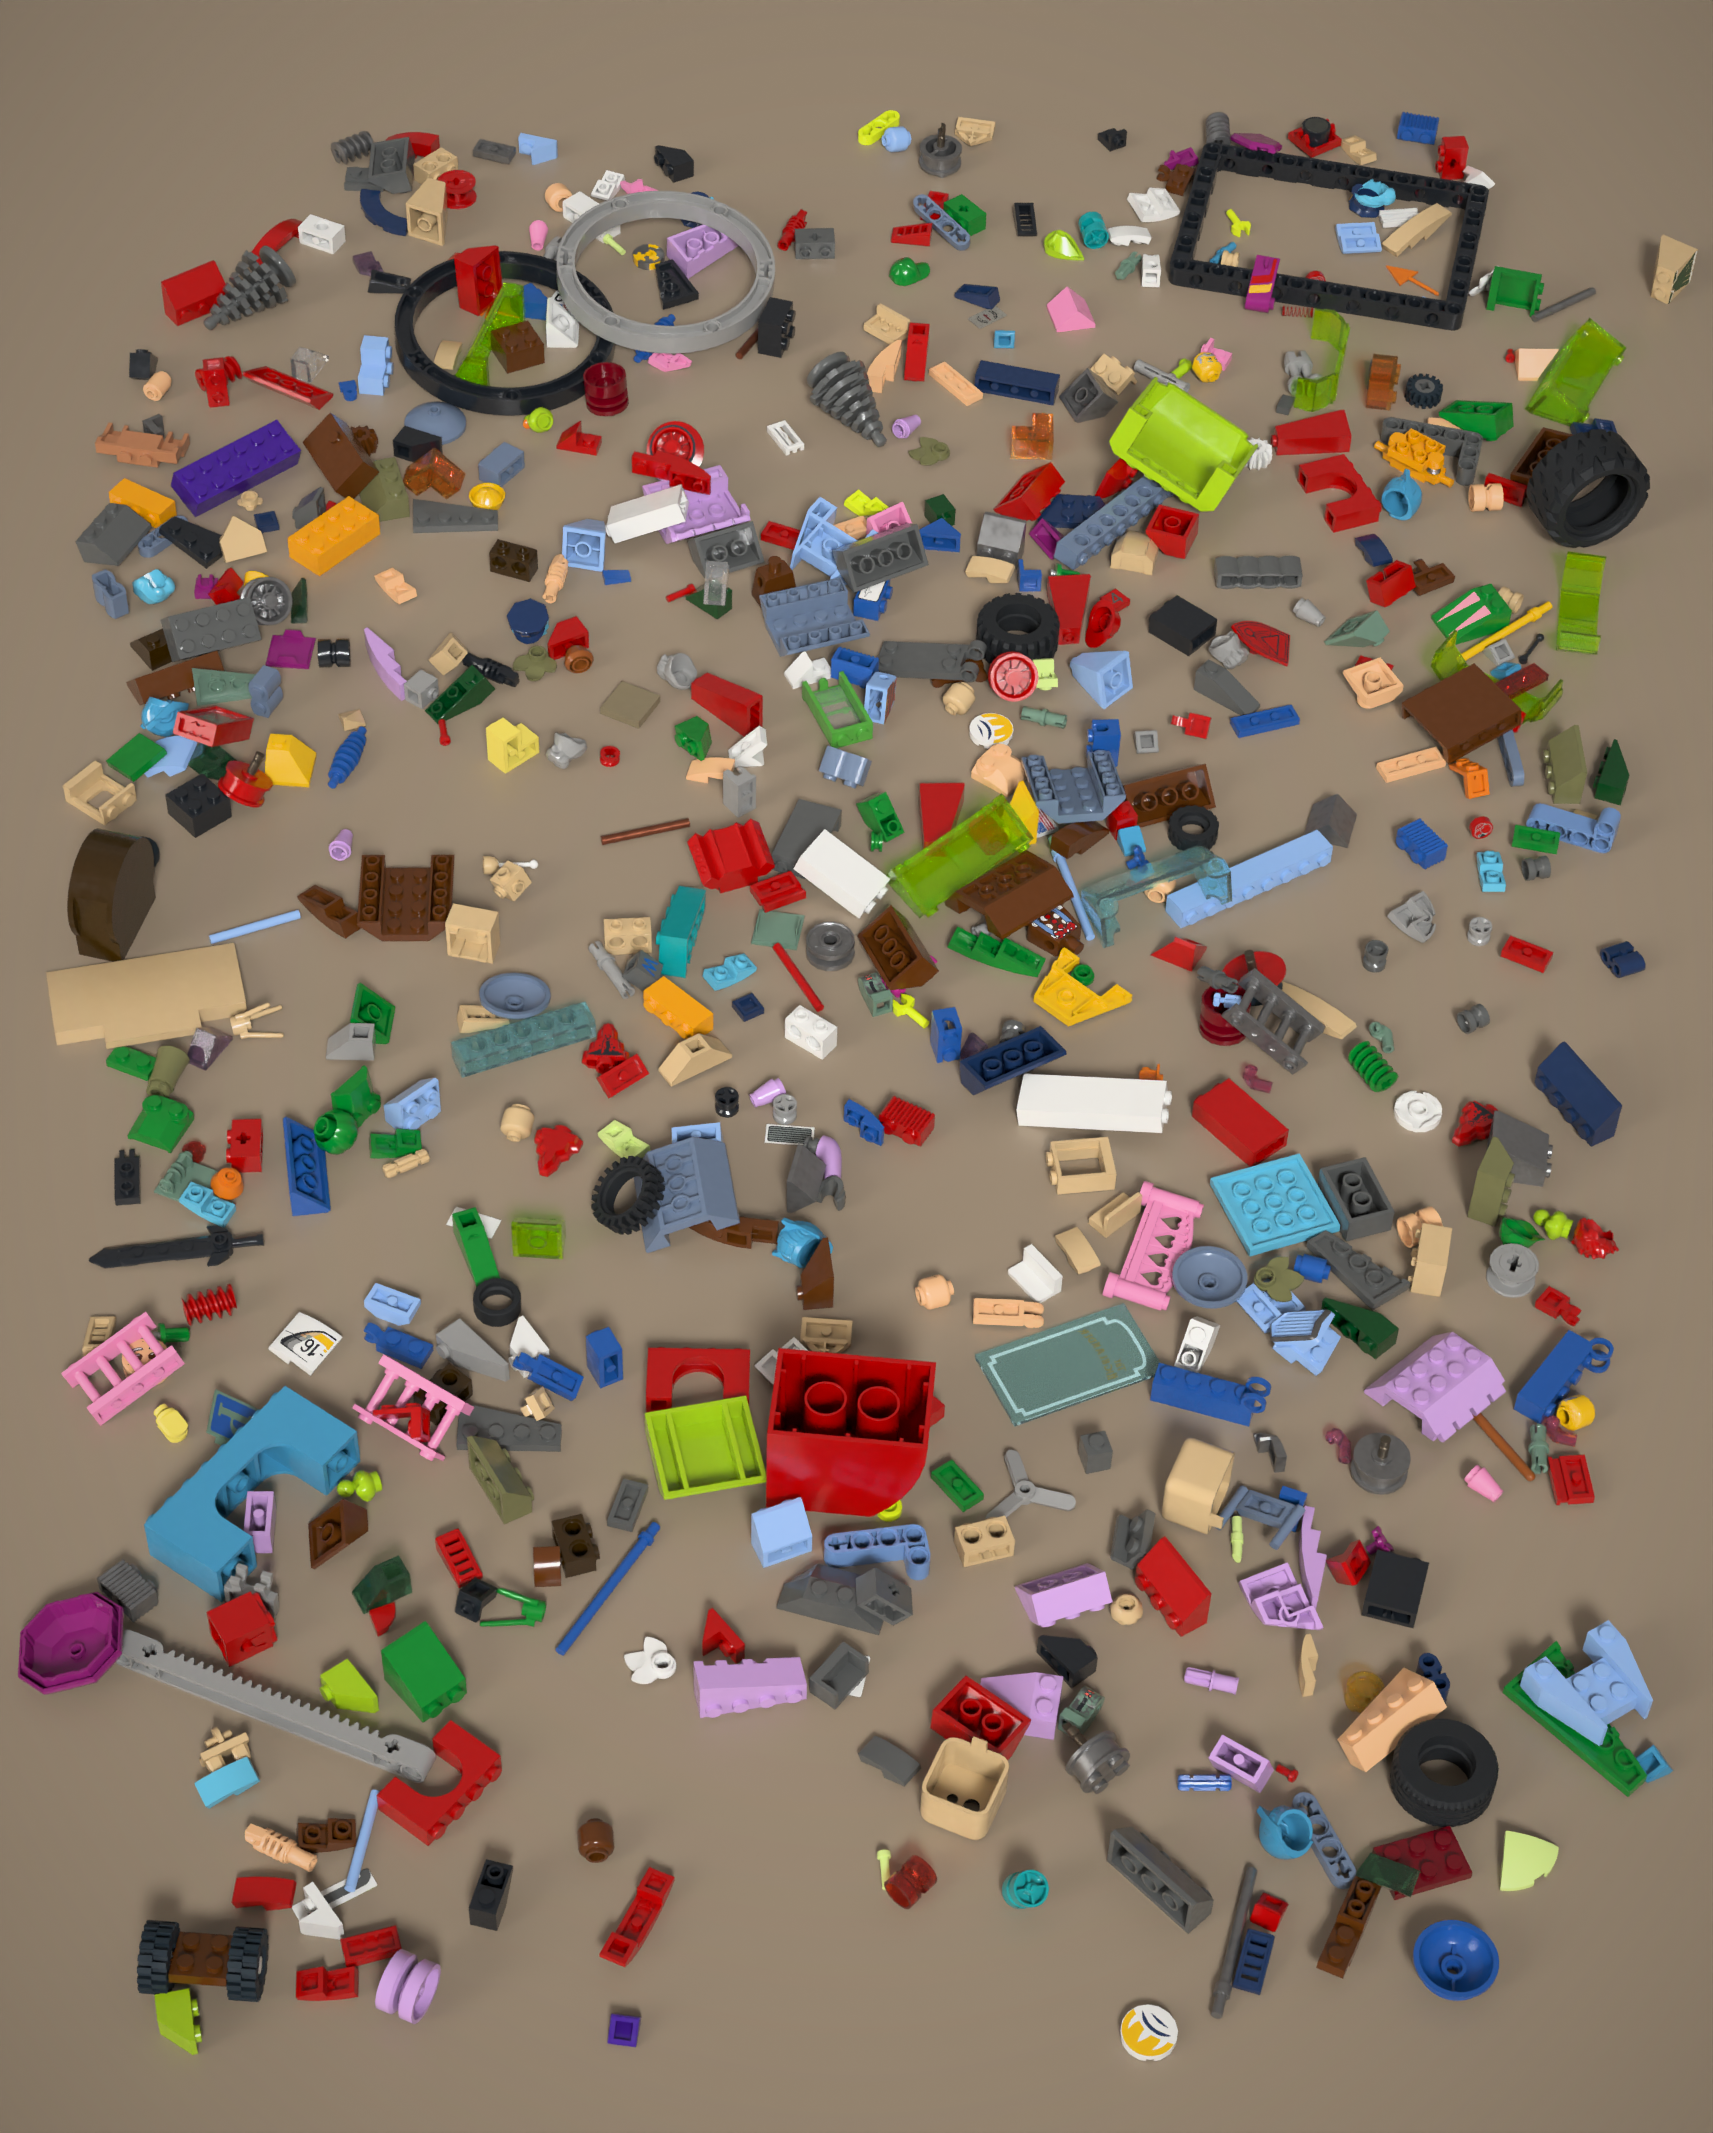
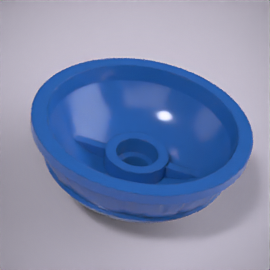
M1459 1920L1436 1922L1422 1931L1414 1946L1413 1963L1418 1976L1431 1992L1444 1999L1463 2001L1479 1996L1491 1987L1497 1977L1499 1970L1497 1949L1485 1932L1470 1923ZM1448 1970H1454L1457 1974H1451Z

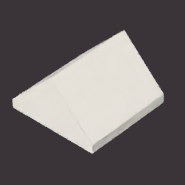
M551 297L548 298L546 314L547 348H576L579 339V321Z

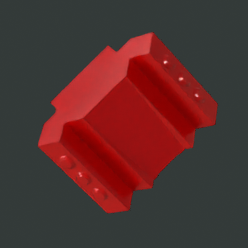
M751 818L744 825L736 822L734 825L722 829H709L704 836L695 833L687 841L703 886L711 890L717 889L720 894L758 882V877L767 875L775 867L760 823Z

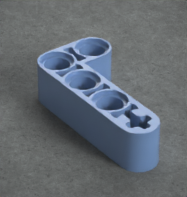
M1539 803L1533 806L1526 826L1560 832L1559 841L1598 853H1607L1611 850L1616 838L1621 814L1616 809L1608 807L1604 808L1599 819L1595 820Z
M918 1524L834 1533L827 1536L824 1541V1561L832 1568L904 1560L906 1573L911 1579L923 1580L929 1575L931 1554L925 1529Z

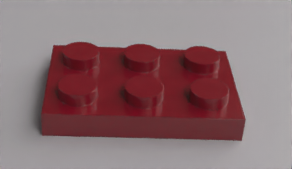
M1450 1826L1373 1847L1372 1851L1394 1900L1470 1879L1473 1873Z

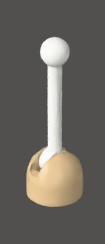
M483 856V874H494L505 863H499L492 856ZM536 860L513 862L520 867H530L532 869L538 867Z

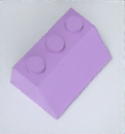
M1088 1563L1015 1586L1016 1593L1030 1621L1040 1625V1627L1052 1626L1056 1624L1055 1620L1064 1617L1065 1619L1077 1618L1080 1616V1612L1086 1610L1091 1612L1102 1610L1105 1608V1604L1112 1602L1105 1571Z

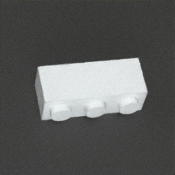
M579 191L563 201V217L573 223L583 213L599 203ZM620 225L603 232L596 239L604 243L603 237L606 234H610L612 237L617 236L621 233Z

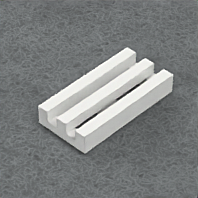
M1417 208L1379 210L1378 216L1382 227L1390 228L1401 227L1419 213H1417Z
M785 420L767 426V433L786 456L790 455V451L796 453L798 448L800 451L804 450V443Z

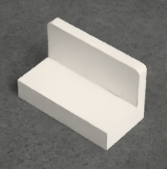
M1032 1244L1024 1248L1023 1261L1008 1269V1275L1035 1303L1041 1304L1061 1292L1063 1276Z

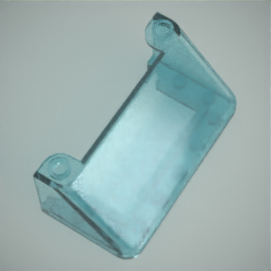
M1195 846L1086 886L1081 892L1082 904L1102 947L1106 948L1114 945V934L1120 932V925L1115 917L1119 910L1117 901L1154 888L1161 883L1170 882L1193 873L1206 900L1216 897L1220 900L1221 905L1231 902V871L1226 861L1204 846Z

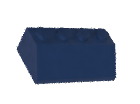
M1039 1026L959 1061L961 1084L974 1096L1067 1055V1053L1043 1027Z
M1565 1041L1560 1043L1538 1066L1534 1083L1538 1090L1547 1096L1550 1103L1561 1112L1565 1120L1576 1129L1579 1136L1592 1147L1614 1137L1622 1104Z

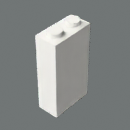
M682 484L611 506L607 525H605L607 535L612 537L615 544L685 522L689 501Z
M825 829L800 856L794 867V870L857 918H860L865 912L869 914L877 904L874 901L877 898L881 900L889 890L886 887L890 880L889 877Z

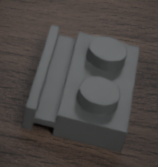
M347 167L344 182L345 191L369 189L383 192L384 189L369 182V168Z

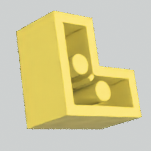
M501 718L486 727L488 760L505 774L539 753V737L522 723L513 726L505 718Z

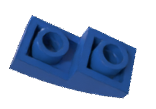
M849 1099L844 1105V1121L860 1128V1137L868 1142L882 1146L884 1143V1126L870 1111Z

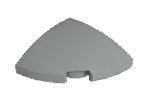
M1424 891L1411 897L1405 904L1392 910L1387 915L1400 930L1422 943L1432 936L1436 927L1435 923L1432 926V917L1435 915V910Z

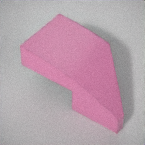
M637 179L633 183H628L626 180L620 182L621 188L627 194L659 191L649 186H644L642 179Z
M653 353L649 357L648 363L659 370L667 372L690 367L692 361L681 353H677L675 356L668 353Z

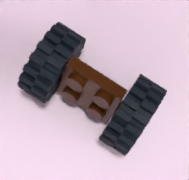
M147 1920L144 1925V1931H142V1940L139 1944L140 1951L137 1959L138 1991L141 1994H167L173 1991L175 1983L224 1986L228 1990L227 1997L229 2000L259 2002L264 1991L263 1985H265V1975L267 1974L268 1931L266 1928L237 1926L233 1935L182 1932L177 1922Z

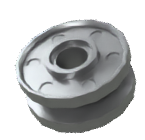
M823 922L809 930L806 936V953L811 965L824 971H837L846 968L852 963L855 957V939L850 928L837 922Z

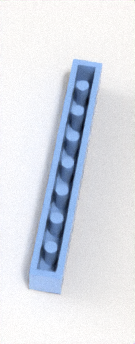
M1315 830L1167 895L1165 911L1180 928L1193 925L1197 921L1213 916L1219 911L1231 908L1235 904L1249 900L1280 884L1287 883L1296 877L1306 875L1314 869L1326 866L1331 862L1333 846L1318 830Z

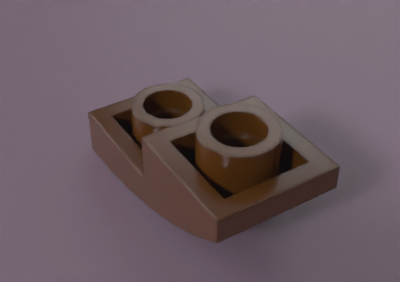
M328 1818L326 1824L298 1823L296 1828L298 1847L310 1853L331 1852L355 1847L356 1821L355 1819Z

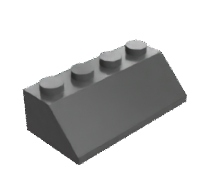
M905 523L832 550L838 572L853 593L929 565L918 524Z
M1133 1827L1114 1829L1111 1832L1107 1861L1187 1934L1212 1913L1214 1899L1209 1891L1204 1887H1199L1184 1869H1179L1173 1864L1170 1857L1164 1851H1159L1154 1847L1144 1833H1139Z

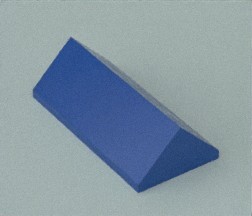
M285 1117L283 1118L292 1216L328 1213L331 1207L325 1151L317 1146L314 1130Z

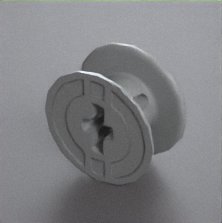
M1504 1244L1494 1249L1490 1255V1266L1486 1272V1280L1489 1286L1496 1293L1505 1297L1516 1298L1530 1293L1535 1286V1275L1539 1270V1261L1536 1255L1529 1248L1519 1244Z

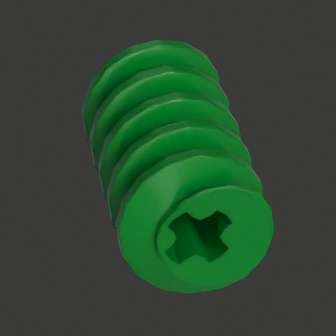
M1364 1041L1350 1051L1348 1061L1359 1072L1361 1078L1364 1079L1372 1091H1385L1395 1084L1399 1076L1397 1072L1393 1071L1392 1066L1388 1065L1387 1060L1382 1059L1383 1056L1377 1052V1048L1370 1046L1369 1041Z

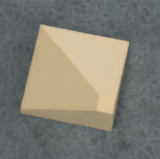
M360 709L338 714L344 731L366 726Z

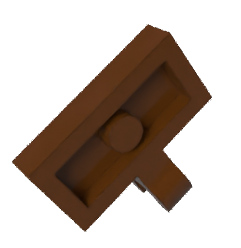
M1177 163L1172 172L1166 165H1160L1158 171L1162 173L1158 174L1157 180L1167 182L1165 189L1169 193L1184 196L1195 174V168Z
M1423 559L1414 561L1416 568L1412 570L1416 587L1413 590L1419 596L1451 584L1455 580V575L1444 563L1429 568Z

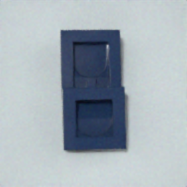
M1594 418L1592 424L1572 422L1570 426V431L1573 435L1580 432H1589L1592 429H1603L1606 432L1613 431L1617 433L1613 421Z
M1376 534L1355 538V546L1364 552L1365 561L1373 567L1393 563L1389 550Z

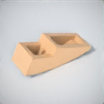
M897 340L886 347L870 365L867 375L872 392L882 393L885 380L894 381L901 358L902 340Z

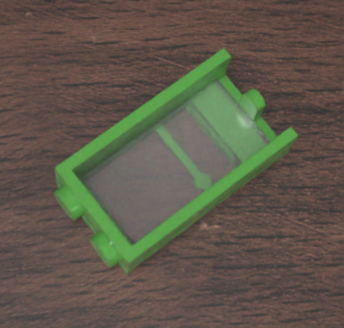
M843 671L839 672V685L829 688L826 678L819 680L818 690L814 692L807 681L802 682V699L806 701L831 747L840 748L873 739V722Z

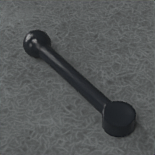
M1537 634L1536 640L1525 655L1519 657L1520 664L1527 663L1529 655L1538 643L1544 640L1543 634Z

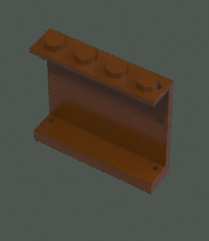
M1475 663L1402 702V718L1413 717L1443 747V759L1448 764L1521 725V709Z

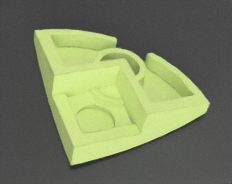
M1505 1831L1500 1890H1523L1532 1887L1534 1880L1544 1874V1877H1546L1554 1867L1559 1847L1537 1837Z

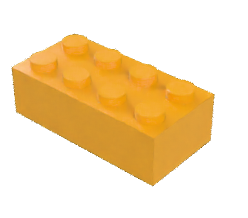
M348 496L287 538L289 557L316 575L321 576L380 535L379 515Z

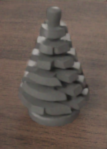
M263 246L259 252L260 257L252 252L245 250L241 257L242 261H239L236 265V272H232L229 277V282L234 287L232 288L229 283L225 284L223 291L226 294L220 293L217 297V303L220 308L213 304L210 309L212 315L203 321L207 329H214L218 323L221 325L229 324L228 317L232 321L240 320L242 318L240 316L241 313L245 317L253 315L249 308L250 306L254 309V312H261L265 310V307L271 308L276 306V303L288 302L285 288L279 289L276 284L280 283L285 287H292L296 284V279L290 267L277 252L268 246ZM259 258L263 262L261 265L256 261Z
M836 352L815 365L807 377V384L813 388V394L810 396L811 403L820 407L826 413L831 414L835 419L840 420L845 426L851 427L854 432L862 433L863 438L867 440L873 439L877 447L884 446L887 439L881 434L883 425L881 421H878L880 415L878 410L875 409L876 402L875 398L872 397L873 392L869 385V378L864 363L861 360L857 362L855 360L850 361L849 356L845 352Z

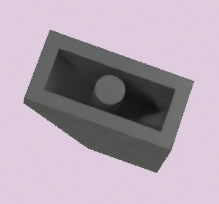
M319 487L302 498L298 506L293 509L292 518L295 519L296 529L303 528L326 512L324 488Z

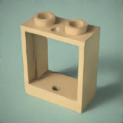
M1108 1137L1050 1142V1152H1046V1164L1051 1166L1050 1183L1055 1185L1057 1195L1115 1190L1117 1174ZM1098 1158L1101 1173L1062 1176L1059 1161Z

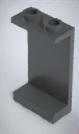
M799 799L772 852V859L775 864L772 870L780 873L792 871L795 876L806 879L794 870L797 861L824 829L831 834L833 831L839 832L842 810Z

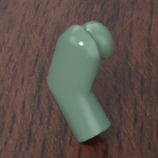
M1372 1022L1369 1025L1370 1034L1382 1042L1384 1053L1393 1052L1394 1041L1392 1031L1379 1022Z

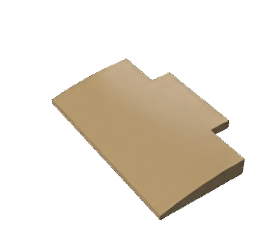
M234 943L46 972L57 1045L105 1038L106 1048L110 1049L203 1034L201 1022L230 1018L247 1011Z

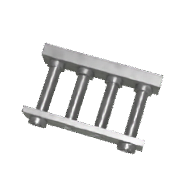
M1254 968L1241 977L1238 985L1246 990L1239 1005L1237 1003L1223 1012L1221 1016L1293 1075L1308 1064L1300 1056L1306 1042H1310L1322 1034L1326 1026ZM1253 997L1264 1005L1257 1020L1246 1012ZM1271 1012L1281 1019L1275 1034L1264 1026ZM1289 1026L1299 1034L1293 1049L1282 1041Z

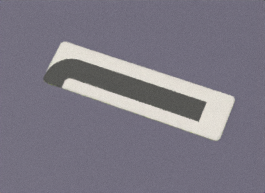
M364 1869L360 1872L355 1892H348L344 1889L347 1879L321 1891V1894L332 1909L377 1886L369 1869ZM302 1901L292 1906L299 1921L309 1915Z

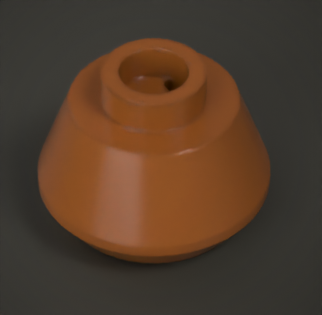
M581 645L570 647L565 655V667L572 673L587 671L594 661L592 653Z

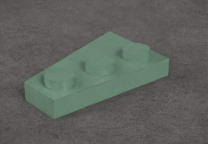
M192 668L197 706L252 699L249 692V683L256 674Z

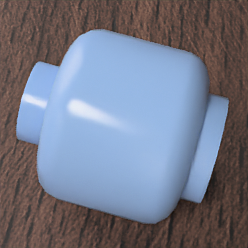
M903 126L889 127L885 130L884 135H882V144L889 152L905 151L911 144V134Z

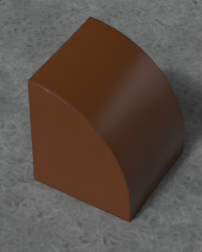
M560 1546L533 1547L535 1587L561 1586Z

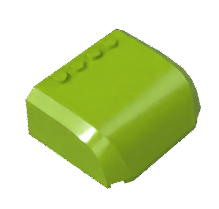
M1154 377L1129 408L1110 438L1109 442L1113 453L1126 461L1130 467L1144 473L1146 478L1159 483L1164 490L1177 495L1182 502L1189 503L1201 512L1214 511L1258 448V445H1252L1247 440L1248 434L1178 386L1169 382L1167 385H1164L1157 381V377Z

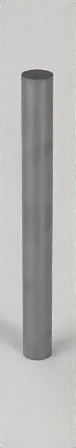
M1591 287L1531 316L1532 321L1537 322L1595 295V288Z

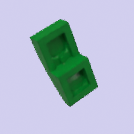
M396 1129L395 1135L370 1133V1158L403 1157L411 1153L415 1154L416 1151L422 1149L420 1130Z

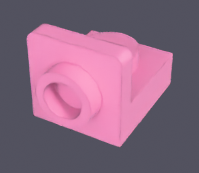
M1210 338L1207 344H1203L1201 353H1213L1221 363L1222 371H1225L1232 360V353L1214 348L1215 339Z

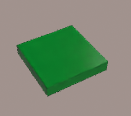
M138 733L108 758L106 762L109 767L135 782L167 755V752L160 745Z

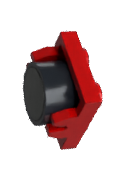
M1320 117L1307 118L1303 121L1302 127L1288 132V139L1311 158L1341 146L1342 139L1335 134V124H1330L1329 119Z

